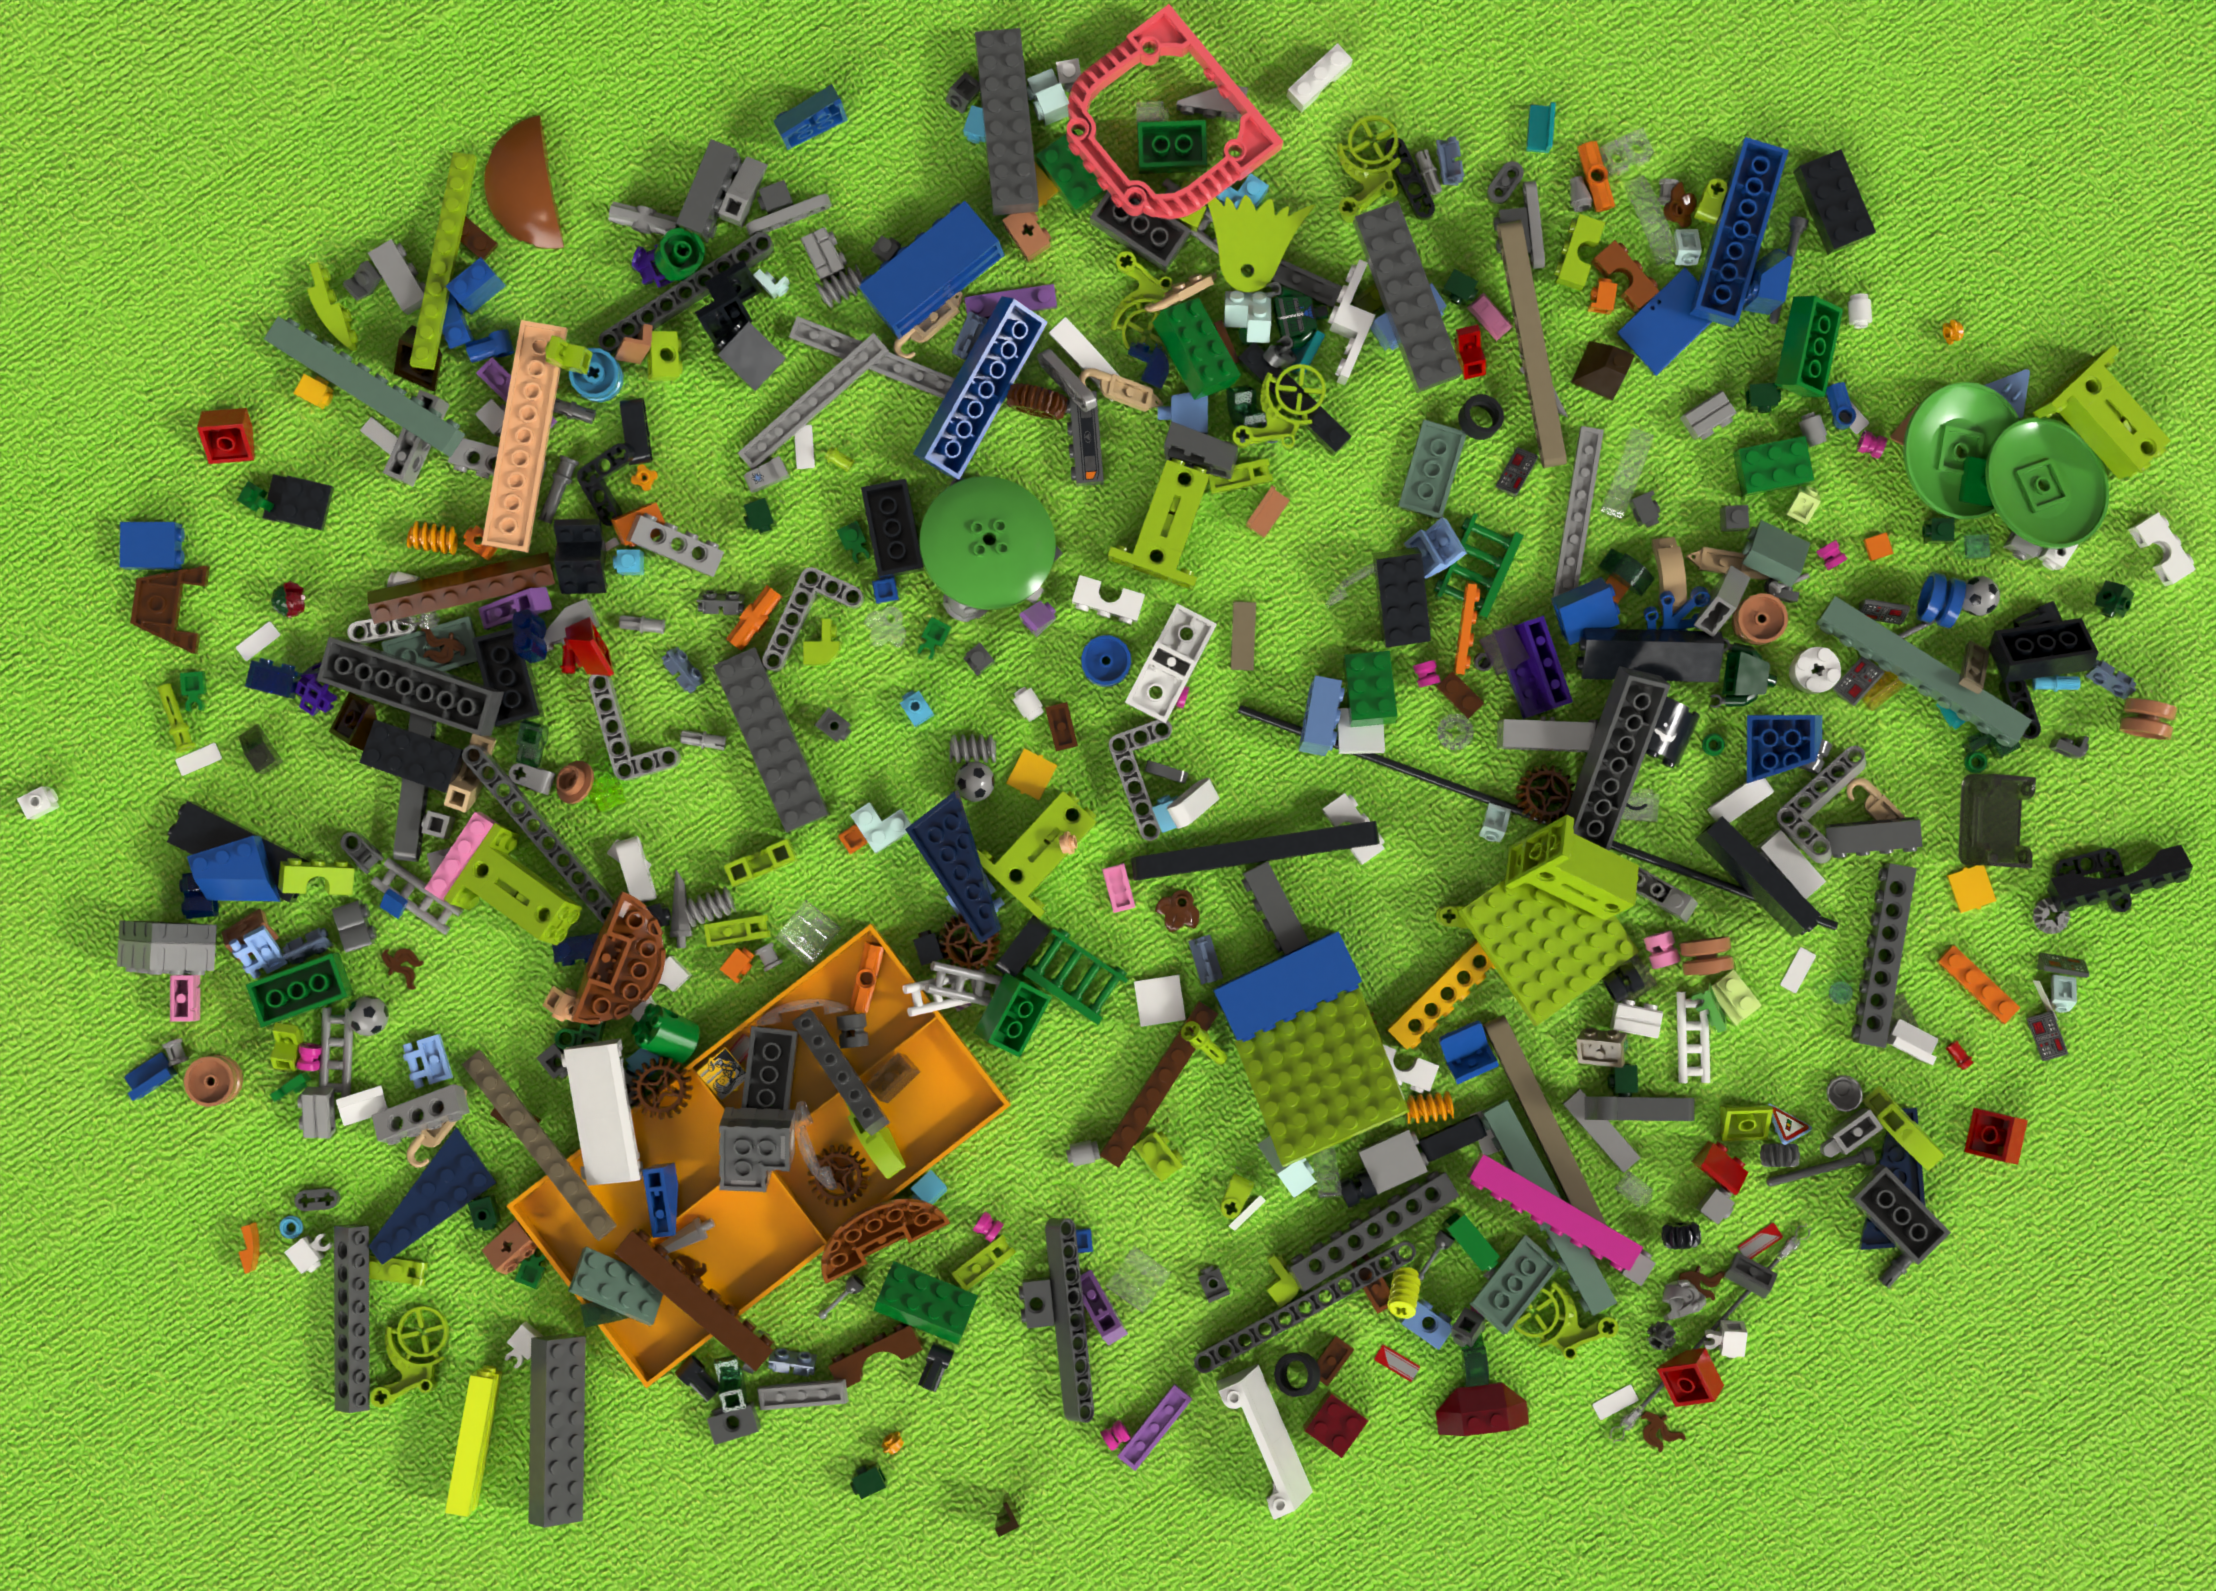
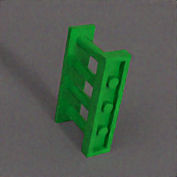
M1473 513L1470 518L1466 517L1461 527L1464 533L1460 542L1467 554L1493 565V568L1497 569L1494 577L1490 576L1487 578L1458 565L1456 561L1448 567L1443 580L1438 579L1434 591L1437 592L1435 598L1438 600L1445 593L1463 601L1464 592L1447 585L1452 573L1485 586L1484 589L1487 590L1485 597H1480L1479 602L1474 604L1475 610H1478L1477 617L1485 620L1491 611L1524 535L1518 532H1514L1512 536L1508 535L1507 537L1475 523L1478 514ZM1470 532H1475L1502 544L1503 548L1506 549L1503 557H1495L1466 544Z
M1061 927L1058 930L1053 928L1051 933L1056 935L1055 939L1038 964L1032 968L1027 966L1023 975L1099 1025L1103 1019V1016L1100 1015L1101 1007L1120 980L1125 983L1128 982L1129 979L1125 977L1127 972L1118 966L1113 969L1070 940L1071 934ZM1066 942L1075 950L1056 978H1052L1050 981L1043 976L1045 974L1044 970L1062 943ZM1083 954L1094 962L1076 989L1069 994L1062 989L1064 986L1063 982ZM1103 967L1113 975L1094 1003H1090L1087 1006L1081 1002L1083 999L1081 996L1100 968Z

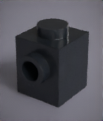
M659 903L646 907L653 917L657 919L660 927L670 925L671 914L668 906L665 907L664 903Z
M931 929L918 933L919 938L914 939L913 942L921 966L944 959L945 952H941V948L945 947V945L938 942L943 936H939L938 932L932 933Z

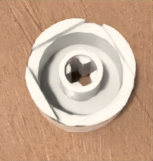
M1813 647L1799 652L1794 657L1789 668V677L1792 684L1798 690L1805 693L1817 694L1825 692L1839 681L1841 677L1840 662L1830 649ZM1817 667L1818 672L1813 674L1811 670Z

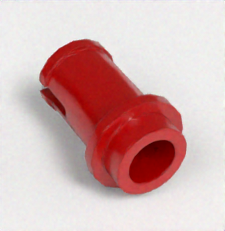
M563 645L562 665H560L562 673L575 674V670L578 669L574 659L576 654L573 649L568 650L567 646Z
M1958 1040L1951 1042L1945 1047L1956 1061L1957 1068L1965 1070L1974 1063L1971 1060L1973 1057L1967 1055L1958 1043Z

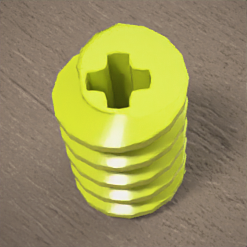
M1400 1267L1393 1273L1387 1306L1388 1310L1396 1317L1408 1319L1416 1313L1415 1308L1417 1307L1419 1287L1421 1285L1417 1270L1410 1267Z

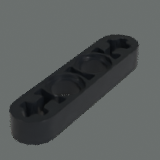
M1390 138L1384 148L1385 155L1390 152L1394 138ZM1398 138L1400 164H1409L1411 172L1406 175L1401 174L1398 166L1393 169V172L1414 215L1420 220H1428L1435 211L1434 202L1402 139ZM1396 153L1393 155L1394 159L1397 158ZM1416 183L1420 186L1421 192L1413 195L1409 192L1408 186ZM1423 195L1425 196V198L1422 199L1423 205L1425 207H1430L1428 210V214H1425V212H1419L1421 204L1418 199L1421 198Z

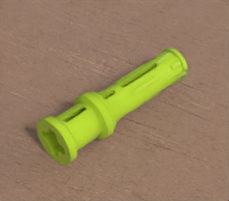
M171 683L157 687L171 726L169 734L173 735L177 747L175 749L176 753L194 749L196 744L191 740L188 731L190 729L189 725L184 723ZM168 698H169L170 703H171V706H172V708H173L174 715H173V713H172V710H171V707H170Z
M1190 1021L1182 1027L1181 1036L1186 1041H1189L1192 1047L1201 1049L1218 1065L1223 1064L1227 1060V1054L1209 1039L1208 1032L1201 1029L1198 1023Z

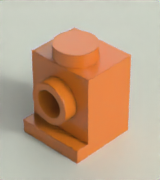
M1599 278L1596 287H1592L1590 300L1593 302L1588 306L1587 311L1610 315L1614 310L1618 284L1612 283L1611 279Z
M477 525L474 529L470 527L463 536L465 539L463 544L490 561L498 548L485 546L482 543L477 545L476 540L478 537L483 539L484 530Z
M738 947L721 966L720 970L734 982L740 983L742 978L739 976L741 974L745 976L753 965L750 962L755 955L746 947L743 949Z

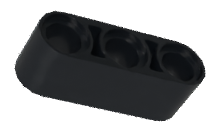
M644 398L621 400L620 410L624 440L635 451L633 460L628 464L652 462V450Z
M2002 680L1999 684V691L2003 702L2015 710L2017 703L2020 702L2024 707L2022 714L2032 720L2029 724L2031 733L2029 735L2024 733L2020 740L2035 739L2041 732V726L2026 682L2024 680L2014 681L2016 691L2012 692L2008 686L2009 682L2004 683Z
M1033 915L994 968L1003 975L1008 973L1016 977L1052 928Z
M1475 1114L1418 1141L1427 1161L1431 1162L1486 1137L1487 1133L1479 1115Z

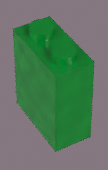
M1460 1209L1442 1223L1482 1272L1485 1269L1489 1271L1498 1264L1497 1259L1500 1256Z

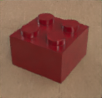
M1329 1389L1307 1419L1303 1428L1306 1433L1342 1458L1369 1420L1366 1415Z

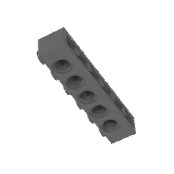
M809 1009L792 1021V1024L864 1130L872 1136L888 1125L890 1121L818 1016Z

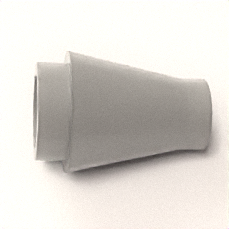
M1583 177L1571 178V207H1573L1575 212L1589 210L1592 207L1593 199L1584 183Z

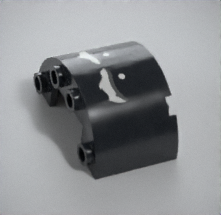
M1666 697L1645 754L1662 760L1661 764L1672 769L1675 766L1678 767L1700 715L1695 711L1690 713L1689 707Z

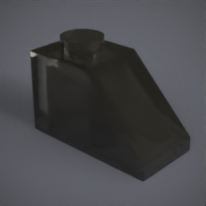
M259 724L238 736L244 755L256 773L266 774L283 762Z

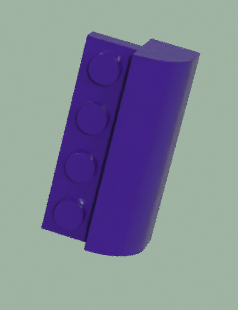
M1544 616L1494 633L1523 719L1573 702Z

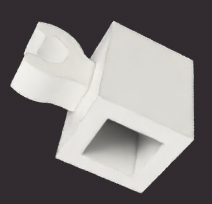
M325 1233L318 1235L314 1241H312L309 1235L303 1237L284 1252L301 1274L306 1271L312 1273L322 1265L319 1261L325 1256L321 1251L329 1250L333 1246L332 1242L326 1246L321 1244V1239L326 1236Z
M1720 1320L1719 1331L1705 1330V1336L1713 1339L1711 1341H1703L1704 1347L1706 1349H1714L1718 1346L1721 1355L1729 1358L1745 1357L1748 1332L1744 1321Z
M524 1322L507 1341L514 1349L505 1356V1360L507 1361L511 1356H515L518 1361L514 1368H518L522 1365L524 1357L527 1360L531 1358V1338L543 1335L529 1323Z

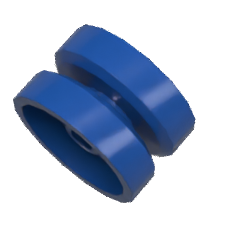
M1931 572L1920 592L1916 618L1927 623L1935 619L1938 626L1951 628L1955 624L1963 606L1966 593L1965 581L1954 577L1947 581L1945 575Z
M1110 635L1098 636L1084 647L1081 656L1082 670L1086 678L1093 684L1101 687H1113L1121 683L1128 675L1131 667V654L1126 644L1119 638ZM1106 657L1107 659L1109 657L1111 660L1110 664L1104 665L1102 658Z

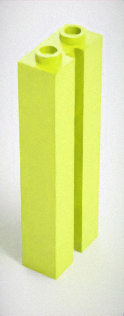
M484 1365L483 1368H479L470 1375L445 1513L468 1517L478 1507L502 1371H496L497 1368L494 1366Z

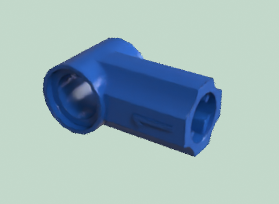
M507 329L498 330L490 333L489 337L465 343L467 354L472 363L491 357L501 358L514 353Z
M1845 383L1832 384L1826 389V396L1833 415L1832 421L1837 429L1845 430L1855 421L1856 412L1852 408ZM1846 413L1850 417V421L1842 422L1839 419V414Z

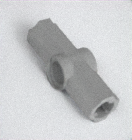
M614 201L610 206L608 218L610 222L632 227L633 230L641 233L651 234L652 232L665 235L668 231L679 228L676 224L677 217L657 213L656 210L649 207H634Z

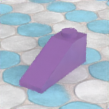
M540 587L526 589L482 606L478 610L484 630L551 610L552 605L547 588Z
M1040 600L1021 612L1019 616L1022 623L1037 637L1056 620L1054 615L1056 610L1048 602L1043 604Z
M1089 1270L1082 1274L1083 1304L1102 1339L1108 1345H1111L1126 1336L1128 1332L1093 1271Z

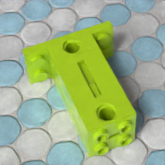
M2113 344L2093 355L2031 414L2041 419L2044 416L2049 418L2056 412L2060 413L2118 479H2122L2126 476L2131 478L2138 472L2142 473L2151 466L2149 461L2154 457L2155 459L2160 457L2167 450L2165 446L2171 440L2107 370L2115 361L2113 357L2119 352Z
M1172 458V461L1166 460L1133 554L1129 553L1130 549L1117 545L1116 548H1110L1108 560L1193 591L1197 577L1193 576L1194 572L1181 568L1180 571L1176 569L1210 475L1206 474L1207 470L1194 466L1192 469L1184 466L1185 462ZM1184 477L1187 478L1190 483L1187 485H1182L1178 482V479ZM1152 554H1159L1162 560L1160 562H1153L1150 556Z
M1062 791L996 864L993 863L995 858L984 849L981 852L977 849L982 867L1037 918H1040L1046 912L1043 909L1045 904L1036 896L1032 899L1030 895L1069 854L1062 852L1059 836L1069 831L1071 835H1075L1078 844L1097 823L1094 820L1097 816L1087 806L1083 810L1078 805L1080 800L1071 791L1067 794ZM1070 809L1077 810L1079 818L1073 822L1067 820V811ZM1015 869L1021 870L1023 878L1019 882L1012 881L1010 876L1011 872Z
M1565 815L1509 847L1505 887L1511 890L1527 882L1604 920L1635 905L1639 865L1574 834V818L1569 815Z
M494 823L444 897V900L449 904L471 910V908L477 905L479 899L482 898L538 940L557 946L566 938L568 929L578 920L583 907L510 856L509 852L517 846L521 835L510 828Z

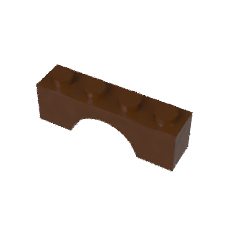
M901 1322L893 1327V1332L887 1335L885 1332H882L872 1338L873 1342L867 1345L862 1342L852 1348L853 1352L847 1355L842 1352L832 1357L833 1362L828 1367L834 1379H845L846 1387L848 1388L862 1380L863 1364L871 1355L878 1352H890L904 1360L922 1351L924 1345L915 1327Z

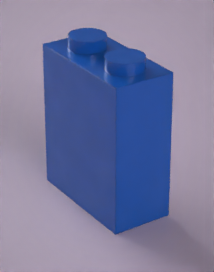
M481 257L446 285V288L456 300L471 314L506 287L500 277Z
M120 522V568L126 570H181V564H184L185 555L182 551L185 531L182 525L176 522Z
M1602 577L1551 598L1561 634L1569 645L1579 642V637H1583L1584 628L1609 629L1620 624L1618 619L1620 610L1617 603L1613 601V596H1615L1614 589Z

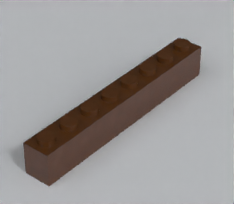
M544 552L367 592L368 607L373 623L378 624L517 593L529 588L555 584L554 572L549 553Z
M1198 1000L1182 1027L1187 1022L1194 1021L1200 1025L1201 1029L1207 1032L1218 1013ZM1182 1027L1100 1152L1102 1158L1118 1168L1196 1050L1189 1041L1182 1038Z
M636 1228L632 1230L614 1253L756 1372L776 1348L773 1344L774 1340L766 1333L760 1334L756 1330L757 1326L751 1320L741 1318L738 1315L739 1311L732 1304L728 1303L726 1305L721 1301V1295L712 1288L708 1290L702 1285L704 1281L694 1273L690 1275L685 1270L686 1266L680 1260L670 1258L667 1255L668 1251L662 1245H655L649 1240L651 1237L642 1229L639 1231Z

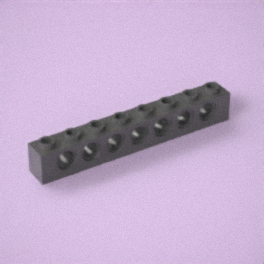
M1884 863L1883 867L1879 870L1878 880L1881 882L1874 898L1877 906L1876 911L1871 916V925H1873L1872 935L1869 934L1867 948H1869L1868 957H1865L1863 962L1865 976L1860 981L1859 992L1861 993L1860 1002H1857L1855 1014L1858 1015L1857 1022L1853 1025L1851 1036L1854 1038L1853 1042L1886 1048L1917 868ZM1892 882L1898 884V891L1895 894L1890 891ZM1889 904H1892L1895 909L1892 916H1888L1886 913V907ZM1886 926L1891 931V935L1887 939L1882 935V930ZM1881 949L1887 952V957L1884 961H1881L1878 957ZM1878 971L1883 974V980L1879 984L1874 979ZM1874 994L1879 996V1003L1876 1006H1873L1870 1001ZM1873 1016L1875 1018V1025L1870 1029L1867 1026V1019Z
M1437 1170L1433 1171L1425 1177L1427 1180L1419 1184L1416 1182L1406 1188L1408 1192L1401 1196L1399 1194L1392 1196L1387 1200L1388 1204L1380 1208V1206L1371 1209L1368 1211L1369 1216L1366 1218L1353 1220L1348 1224V1229L1343 1232L1341 1229L1329 1235L1330 1240L1322 1243L1320 1241L1310 1247L1311 1251L1304 1256L1300 1253L1290 1259L1291 1264L1287 1265V1268L1300 1290H1308L1459 1197L1446 1172L1438 1173ZM1429 1187L1434 1190V1197L1430 1200L1425 1196V1191ZM1413 1199L1415 1208L1409 1212L1406 1209V1203L1408 1200ZM1390 1211H1394L1396 1220L1390 1224L1386 1217ZM1370 1223H1375L1377 1226V1231L1374 1235H1369L1367 1232V1227ZM1354 1234L1358 1242L1354 1247H1350L1348 1245V1238ZM1335 1246L1338 1249V1256L1335 1259H1330L1328 1251L1331 1247ZM1316 1258L1319 1262V1267L1317 1270L1311 1271L1309 1269V1262Z
M358 1224L334 1226L335 1410L345 1413L370 1410L369 1226Z

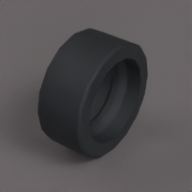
M1477 394L1470 397L1460 408L1458 421L1462 431L1469 437L1476 440H1485L1491 438L1502 426L1504 412L1501 405L1493 397ZM1473 406L1481 407L1490 414L1492 425L1489 428H1483L1472 420L1470 409Z
M1304 1352L1284 1355L1277 1362L1274 1372L1275 1382L1279 1389L1292 1397L1308 1395L1313 1392L1319 1384L1321 1375L1316 1360ZM1292 1361H1301L1307 1368L1308 1379L1302 1388H1295L1288 1381L1287 1368Z

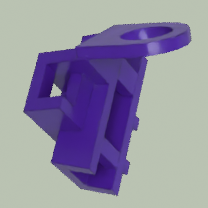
M658 244L654 245L655 249L648 252L639 246L632 259V268L640 273L643 279L642 283L649 285L656 282L658 288L673 283L674 281L667 280L656 267L654 252Z
M322 662L311 666L302 673L295 689V693L302 697L299 707L312 716L320 710L326 713L333 709L334 705L331 703L337 699V696L327 690L329 684L322 686L317 681L319 667Z

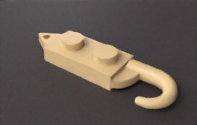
M1216 272L1206 276H1202L1201 273L1188 277L1189 281L1186 283L1180 282L1173 285L1172 290L1164 293L1165 296L1161 301L1145 305V311L1154 312L1165 309L1214 284L1213 281L1217 278Z
M956 293L936 312H932L921 324L916 325L902 338H897L893 346L894 353L905 359L914 357L915 352L904 354L901 351L902 345L910 338L918 343L927 342L960 312L958 308L963 293Z
M1095 368L1085 369L1079 376V379L1085 386V379L1087 377L1100 380V390L1106 398L1146 412L1149 409L1164 405L1153 393L1154 389L1121 376L1111 375Z
M1702 547L1701 550L1686 556L1700 571L1725 574L1732 565L1750 578L1759 580L1770 578L1743 565L1744 554Z
M1855 778L1848 784L1846 792L1851 801L1854 800L1852 790L1855 786L1860 785L1869 793L1864 802V808L1874 820L1905 818L1892 802L1867 779Z
M442 1104L439 1108L440 1113L444 1109V1104ZM446 1121L437 1129L422 1130V1134L416 1136L407 1149L408 1162L414 1167L426 1166L429 1162L428 1158L422 1162L415 1159V1153L421 1145L427 1147L439 1145L457 1121Z

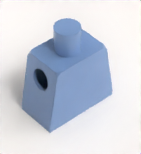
M1190 392L1172 395L1171 406L1157 407L1158 420H1171L1207 435L1208 396L1194 400Z

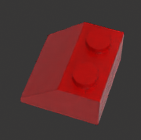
M247 408L201 411L197 429L209 464L254 461L253 426Z
M590 617L565 628L566 637L563 638L568 650L573 649L576 654L574 659L579 668L583 667L587 674L614 675L610 651Z
M1974 1108L1964 1152L2018 1165L2028 1120Z
M1708 1141L1691 1162L1723 1189L1736 1196L1749 1173L1743 1168L1745 1163L1736 1156L1732 1159L1727 1155L1728 1149L1718 1141L1715 1144Z
M1706 1348L1686 1350L1657 1367V1371L1675 1407L1715 1402L1724 1387Z

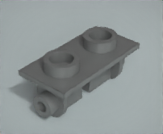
M713 590L703 591L697 598V602H702L698 603V612L703 614H719V606H723V615H740L744 611V604L740 603H743L745 594H739L737 591H728L725 594H719Z

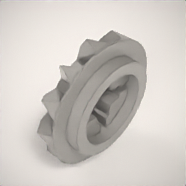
M2045 898L2038 902L2034 908V923L2044 933H2060L2068 926V921L2071 918L2069 911L2059 912L2055 916V922L2053 920H2044L2050 915L2049 909L2052 912H2058L2052 899Z

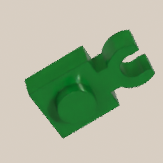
M857 521L836 530L846 552L851 549L853 550L852 559L856 564H859L857 559L859 553H864L866 558L870 559L869 552L861 546L867 543Z
M931 617L921 636L927 641L919 646L917 653L921 655L923 649L928 648L930 649L928 659L932 660L935 656V646L937 645L942 648L952 627Z
M205 672L180 673L181 696H188V700L185 703L186 711L192 712V705L195 702L198 704V710L204 711L205 703L200 695L207 694Z
M307 1072L301 1073L271 1093L270 1097L276 1102L292 1092L298 1094L308 1087L306 1083L312 1079Z
M538 1247L530 1256V1261H522L514 1280L534 1289H538L546 1270L545 1267L540 1265L547 1258L544 1254L541 1257L536 1256Z

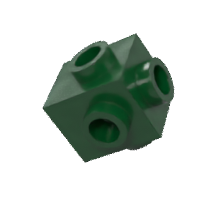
M2105 580L2101 591L2096 596L2094 605L2101 610V614L2105 617L2112 619L2114 616L2124 618L2126 612L2131 607L2135 593L2126 585Z

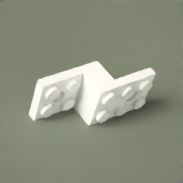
M1360 259L1357 265L1352 264L1346 278V282L1349 285H1343L1337 299L1340 306H1334L1328 323L1332 324L1329 331L1350 339L1344 352L1348 357L1347 359H1341L1335 375L1339 376L1337 383L1344 386L1375 317L1374 314L1350 305L1368 264Z
M1176 604L1125 703L1166 724L1217 624ZM1183 628L1192 630L1193 637L1190 640H1183L1180 637V631ZM1153 686H1158L1162 689L1163 694L1159 699H1153L1149 695V690Z

